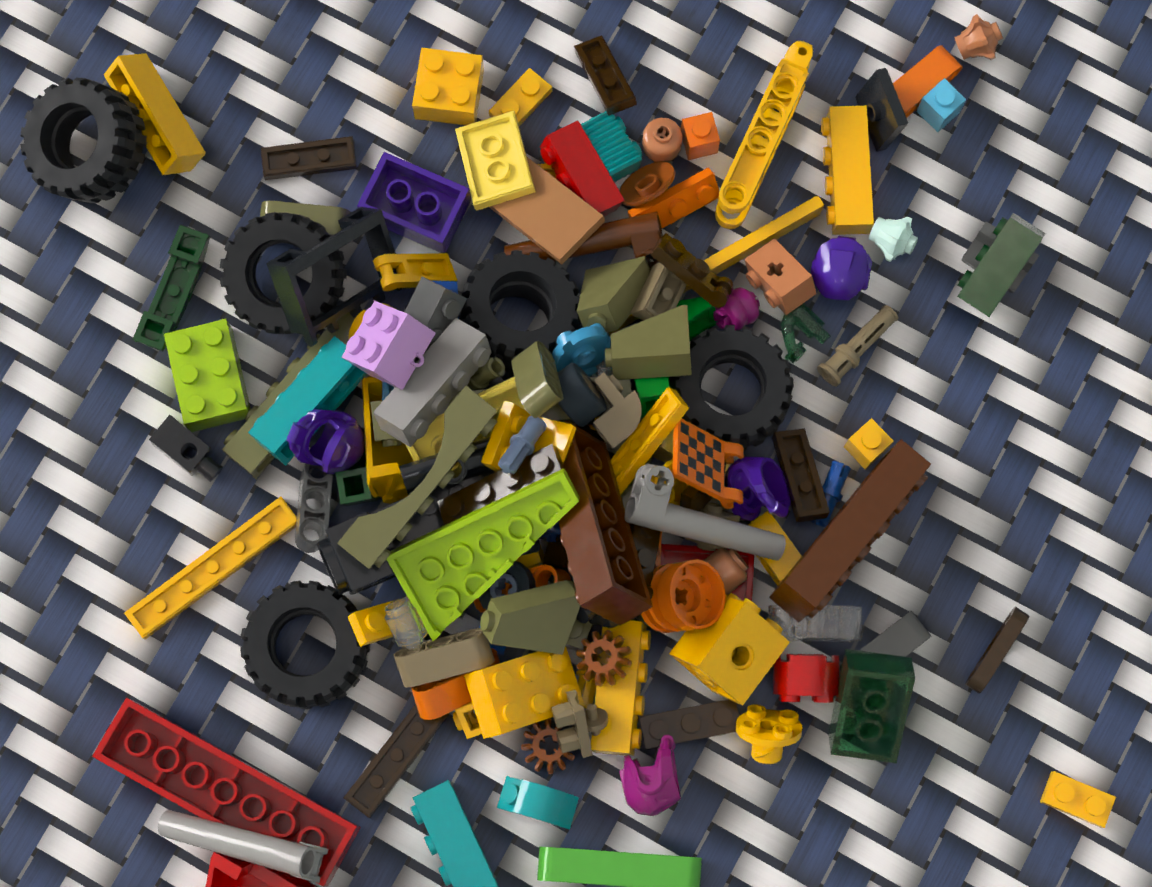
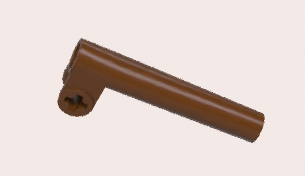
M658 212L603 223L569 258L633 246L635 258L645 256L651 270L653 265L660 263L657 260L651 262L650 258L647 257V255L652 253L658 240L663 236ZM531 240L504 246L506 256L511 255V252L514 250H521L524 255H530V252L540 254L539 258L543 260L550 258L556 261Z

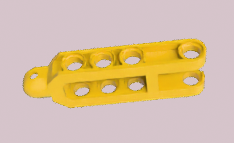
M794 42L787 50L784 58L779 62L722 183L715 218L723 228L735 229L745 221L806 86L805 82L809 75L808 69L813 56L812 45L807 42ZM722 210L728 214L740 213V215L735 219H727L722 214Z

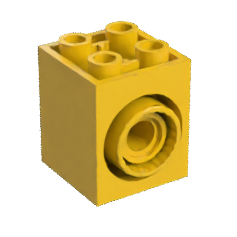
M730 593L725 598L724 610L718 621L708 628L686 631L669 654L712 692L743 706L790 642L781 635L783 629L776 622L769 618L765 620L759 615L761 609L747 598L742 601L739 597Z

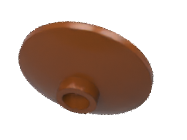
M665 161L654 162L632 173L619 189L625 200L623 204L626 206L642 205L654 200L665 192L675 178V169L672 164Z

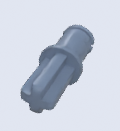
M529 416L519 433L510 438V446L498 462L502 472L514 474L526 456L534 452L535 443L547 427L541 418L535 419Z

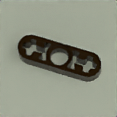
M1016 606L1012 609L965 683L966 686L978 694L984 690L1030 617L1028 614Z

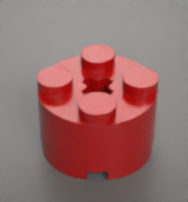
M786 654V660H781L780 655L773 664V694L779 695L781 702H800V696H812V701L833 703L834 696L839 695V655H832V661H827V656H823L824 654Z

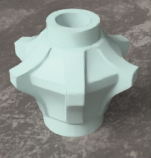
M878 217L874 223L869 240L875 242V245L882 250L887 261L891 262L899 255L904 253L911 254L913 252L918 237L913 235L914 233L911 228L912 218L905 217L898 220H885Z

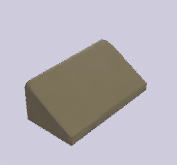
M661 263L653 265L631 310V314L644 321L676 308L687 285Z

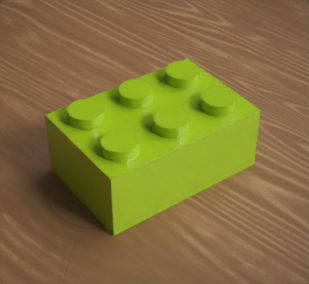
M227 319L165 333L164 337L183 423L186 428L191 432L244 420L251 408L233 329Z

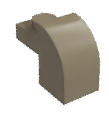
M603 372L592 383L611 409L596 419L591 425L608 447L613 449L629 437L637 428L641 418V403L635 390L624 398L621 395L624 389L613 375L607 377Z

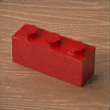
M577 120L545 137L539 146L541 156L544 162L552 167L556 174V179L604 217L617 211L625 200L579 121Z

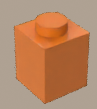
M712 112L682 119V141L688 160L718 153L720 138Z

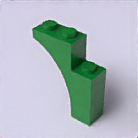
M702 297L678 302L677 307L687 305L689 341L716 325V321L713 318L715 307ZM670 377L632 379L634 390L641 403V418L645 417L666 388H668Z

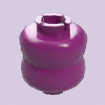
M742 287L733 289L726 305L721 308L715 307L713 312L714 321H718L716 324L721 329H724L725 325H735V330H742L745 325L754 323L759 317L760 303L758 299H755L757 296Z

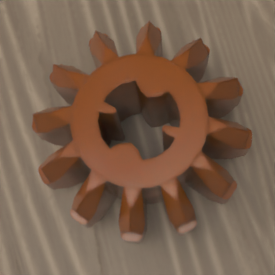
M606 630L602 639L599 632L594 631L592 632L594 642L591 643L586 638L582 639L581 642L587 649L586 651L577 650L576 656L585 660L579 662L576 667L580 671L586 670L583 676L586 681L589 682L595 677V685L602 687L606 677L609 685L614 686L616 684L614 677L616 673L623 679L627 676L621 670V667L632 666L631 660L623 658L632 652L629 646L621 647L625 640L621 635L613 639V632ZM603 651L611 655L610 659L606 658L609 661L606 665H602L597 661V658H602L599 654Z
M550 718L545 719L546 729L542 730L538 722L532 724L537 734L534 735L529 731H525L524 737L532 740L533 744L525 743L521 745L523 751H534L525 758L526 763H530L538 758L535 771L540 772L543 764L548 763L547 772L548 774H553L554 768L552 763L555 762L564 771L566 765L561 758L565 757L573 761L575 756L572 753H562L560 746L558 750L553 749L554 754L547 755L545 749H540V743H545L544 739L547 737H552L553 743H558L556 732L561 731L562 728L557 729L556 726L555 729H552Z

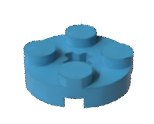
M599 323L574 332L565 331L557 337L556 342L558 345L553 350L552 356L555 360L557 372L570 363H575L590 377L598 372L596 366L603 360L605 362V348H611V337Z

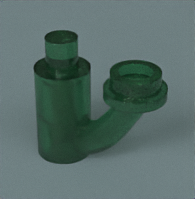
M805 303L788 315L783 312L781 330L788 352L785 359L790 360L793 364L807 351L801 341L796 344L794 336L795 325L809 339L815 337L822 345L831 337L823 328L825 323Z

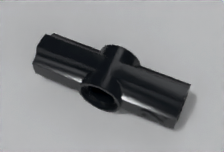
M490 437L472 443L477 447L465 463L460 459L458 460L459 465L453 470L456 474L448 484H457L466 476L490 469L481 463ZM438 453L399 466L408 495L425 479L434 465Z

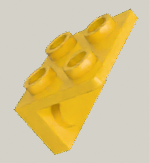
M503 402L497 418L498 422L494 426L482 457V464L495 472L501 470L498 462L510 446V438L519 433L527 418L531 416L528 412L515 403ZM539 417L546 423L547 427L535 443L534 452L553 444L558 448L561 460L564 463L576 427L569 423Z

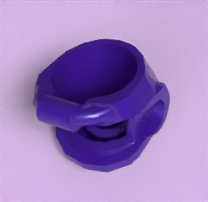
M838 236V238H832L820 246L812 262L811 275L814 284L825 298L851 300L861 290L868 289L872 260L864 247L856 241V238Z
M314 409L308 412L298 422H293L286 438L289 442L290 450L301 463L322 466L323 472L326 474L348 470L358 463L363 456L365 448L364 433L360 425L357 424L356 419L345 412ZM325 424L320 438L309 449L312 435L321 425Z
M744 456V458H739L730 465L725 473V487L743 491V504L734 502V507L731 509L734 515H739L741 521L749 522L759 516L761 507L765 505L769 512L779 518L787 516L791 499L783 472L773 459Z

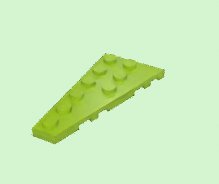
M564 468L391 551L392 553L387 558V561L432 641L436 640L447 626L454 622L474 600L478 599L524 552H527L549 528L551 529L579 502L580 496Z

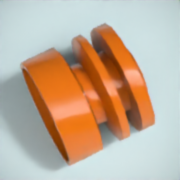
M699 559L654 566L651 588H653L651 602L653 607L641 613L644 622L653 630L662 633L708 628L718 621L724 610L726 598L724 583L714 567L708 562Z

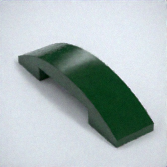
M183 225L179 226L168 252L171 257L148 312H143L132 339L133 341L162 352L166 347L164 334L176 330L194 291L210 240L208 234Z

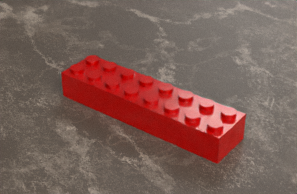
M129 698L124 700L92 755L95 759L200 818L299 843L300 841L329 849L328 854L323 856L318 874L321 877L318 884L323 887L329 886L361 828Z

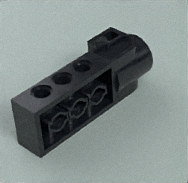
M488 469L466 476L457 484H447L444 489L437 486L430 495L434 499L430 507L423 515L416 512L409 521L413 526L401 542L395 538L387 549L392 551L444 526L437 501L495 473V471ZM399 501L330 527L324 532L325 539L317 542L323 563L339 595L349 591L350 595H353L396 577L387 560L380 568L373 565L371 569H368L337 543L358 517L377 513L395 505Z

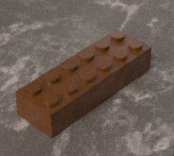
M572 424L576 427V431L563 465L580 499L558 521L561 531L560 540L566 550L569 561L567 567L574 580L576 588L575 597L579 605L621 626L653 606L629 523L625 521V508L606 443Z
M900 439L882 457L769 598L798 623L806 616L812 619L832 599L833 596L831 594L838 586L841 587L852 574L851 570L853 567L860 563L872 548L870 546L877 538L879 539L891 525L889 522L909 503L910 496L917 492L925 483L928 476L924 473L931 463Z

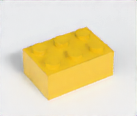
M565 647L563 655L536 651L464 674L483 739L501 735L553 717L551 707L568 702L566 692L572 690L577 691L579 704L585 706L567 647Z

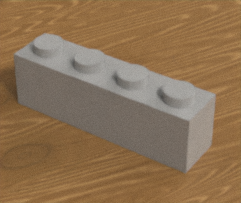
M455 318L423 354V365L414 369L403 390L395 387L374 410L373 413L380 429L409 447L417 439L422 438L435 418L444 413L453 397L467 386L472 375L489 360L492 351L486 334Z

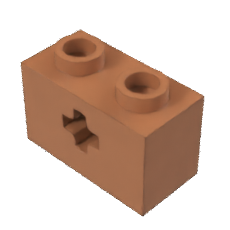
M775 238L744 259L748 270L745 274L748 282L754 289L760 288L764 292L768 303L773 308L778 306L786 315L817 294L812 275Z

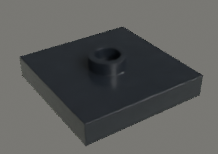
M882 68L873 73L855 96L858 106L867 105L868 131L876 152L886 150L908 124L888 70Z

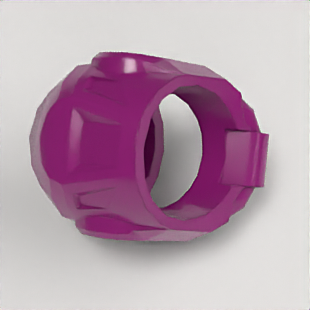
M664 735L661 738L659 751L653 766L641 767L638 758L632 760L630 755L624 756V768L619 771L627 805L637 814L656 816L681 800L674 754L676 743L670 735Z

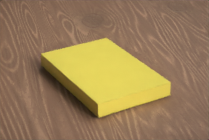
M514 111L455 129L473 206L476 211L536 192Z

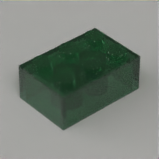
M845 649L839 678L838 696L835 698L828 732L831 755L897 763L915 682L911 657Z

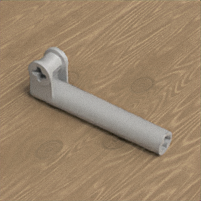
M646 464L637 470L631 495L625 508V521L627 523L776 561L782 557L786 545V539L783 535L668 503L674 485V477L670 469L665 466ZM652 475L658 478L657 484L651 482Z
M172 810L165 811L158 823L159 835L317 883H320L321 879L318 874L323 856L328 854L329 850L320 846L300 841L299 843Z

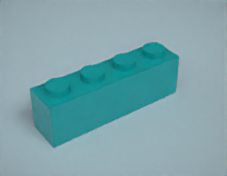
M335 336L320 348L318 355L307 367L298 373L293 383L277 396L275 403L264 415L255 421L253 427L248 432L260 446L285 466L295 456L289 448V442L286 440L293 422H298L303 416L314 409L336 410L367 375V373L342 358L346 350V344Z
M447 780L412 797L415 805L410 807L417 824L424 823L429 835L424 837L432 856L438 853L443 866L438 869L445 885L452 884L453 887H499L451 781Z

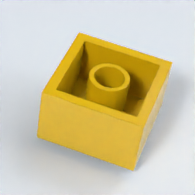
M421 48L412 103L415 119L458 125L475 123L484 74L483 55Z

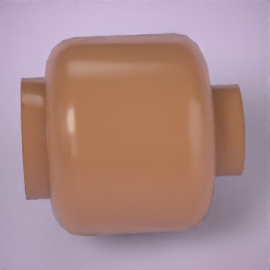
M661 117L649 122L643 130L642 148L646 156L654 162L672 161L681 150L683 137L681 128L675 121L669 118Z
M720 548L703 560L718 571L724 583L726 596L747 579L745 570L749 567L736 550Z

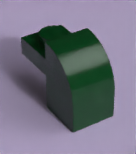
M364 448L363 456L357 464L346 471L336 473L340 505L352 506L380 499V496L374 498L367 485Z

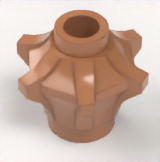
M976 14L972 17L969 26L961 32V35L954 38L964 60L969 57H985L993 60L996 58L995 50L998 41L1003 39L997 22L990 24V22L982 20Z

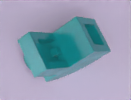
M506 776L497 808L570 830L579 797L544 785Z

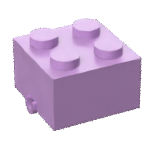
M374 301L372 306L364 313L363 321L355 335L347 342L342 358L368 375L403 390L414 369L423 365V354L436 333L409 314ZM415 357L420 359L418 363L414 362Z

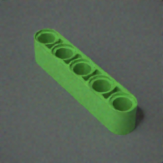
M539 847L537 880L624 887H700L702 858Z

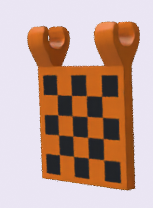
M681 418L674 427L673 477L716 498L725 509H732L734 502L743 504V491L724 487V462L732 464L734 456L740 459L744 458L743 446L738 443L723 441Z

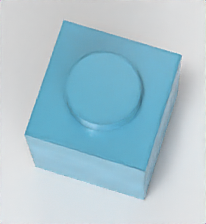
M944 78L922 98L916 112L939 132L960 113L966 99Z

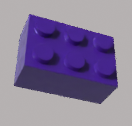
M383 152L360 198L357 209L360 207L381 209L389 231L440 253H446L471 202L469 188Z

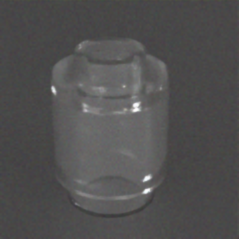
M408 597L397 599L385 607V620L398 647L414 649L423 644L425 641L424 637H426L428 632L416 606H412Z

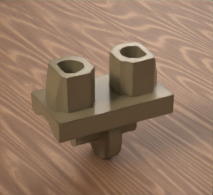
M577 691L566 692L568 702L551 707L557 729L572 725V728L556 732L562 753L579 749L583 758L593 756L588 732H591L594 736L601 733V730L609 722L607 712L597 708L595 704H589L587 710H584V707L579 704Z

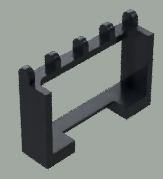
M360 207L338 220L341 231L310 250L289 249L266 263L290 331L302 334L308 346L312 347L318 343L316 333L326 327L330 333L338 331L337 319L350 312L353 318H356L362 311L360 305L367 300L373 298L374 301L379 303L385 301V295L380 280L311 322L295 277L298 273L364 233L373 260L383 254H396L381 209ZM392 268L394 274H397L396 268Z

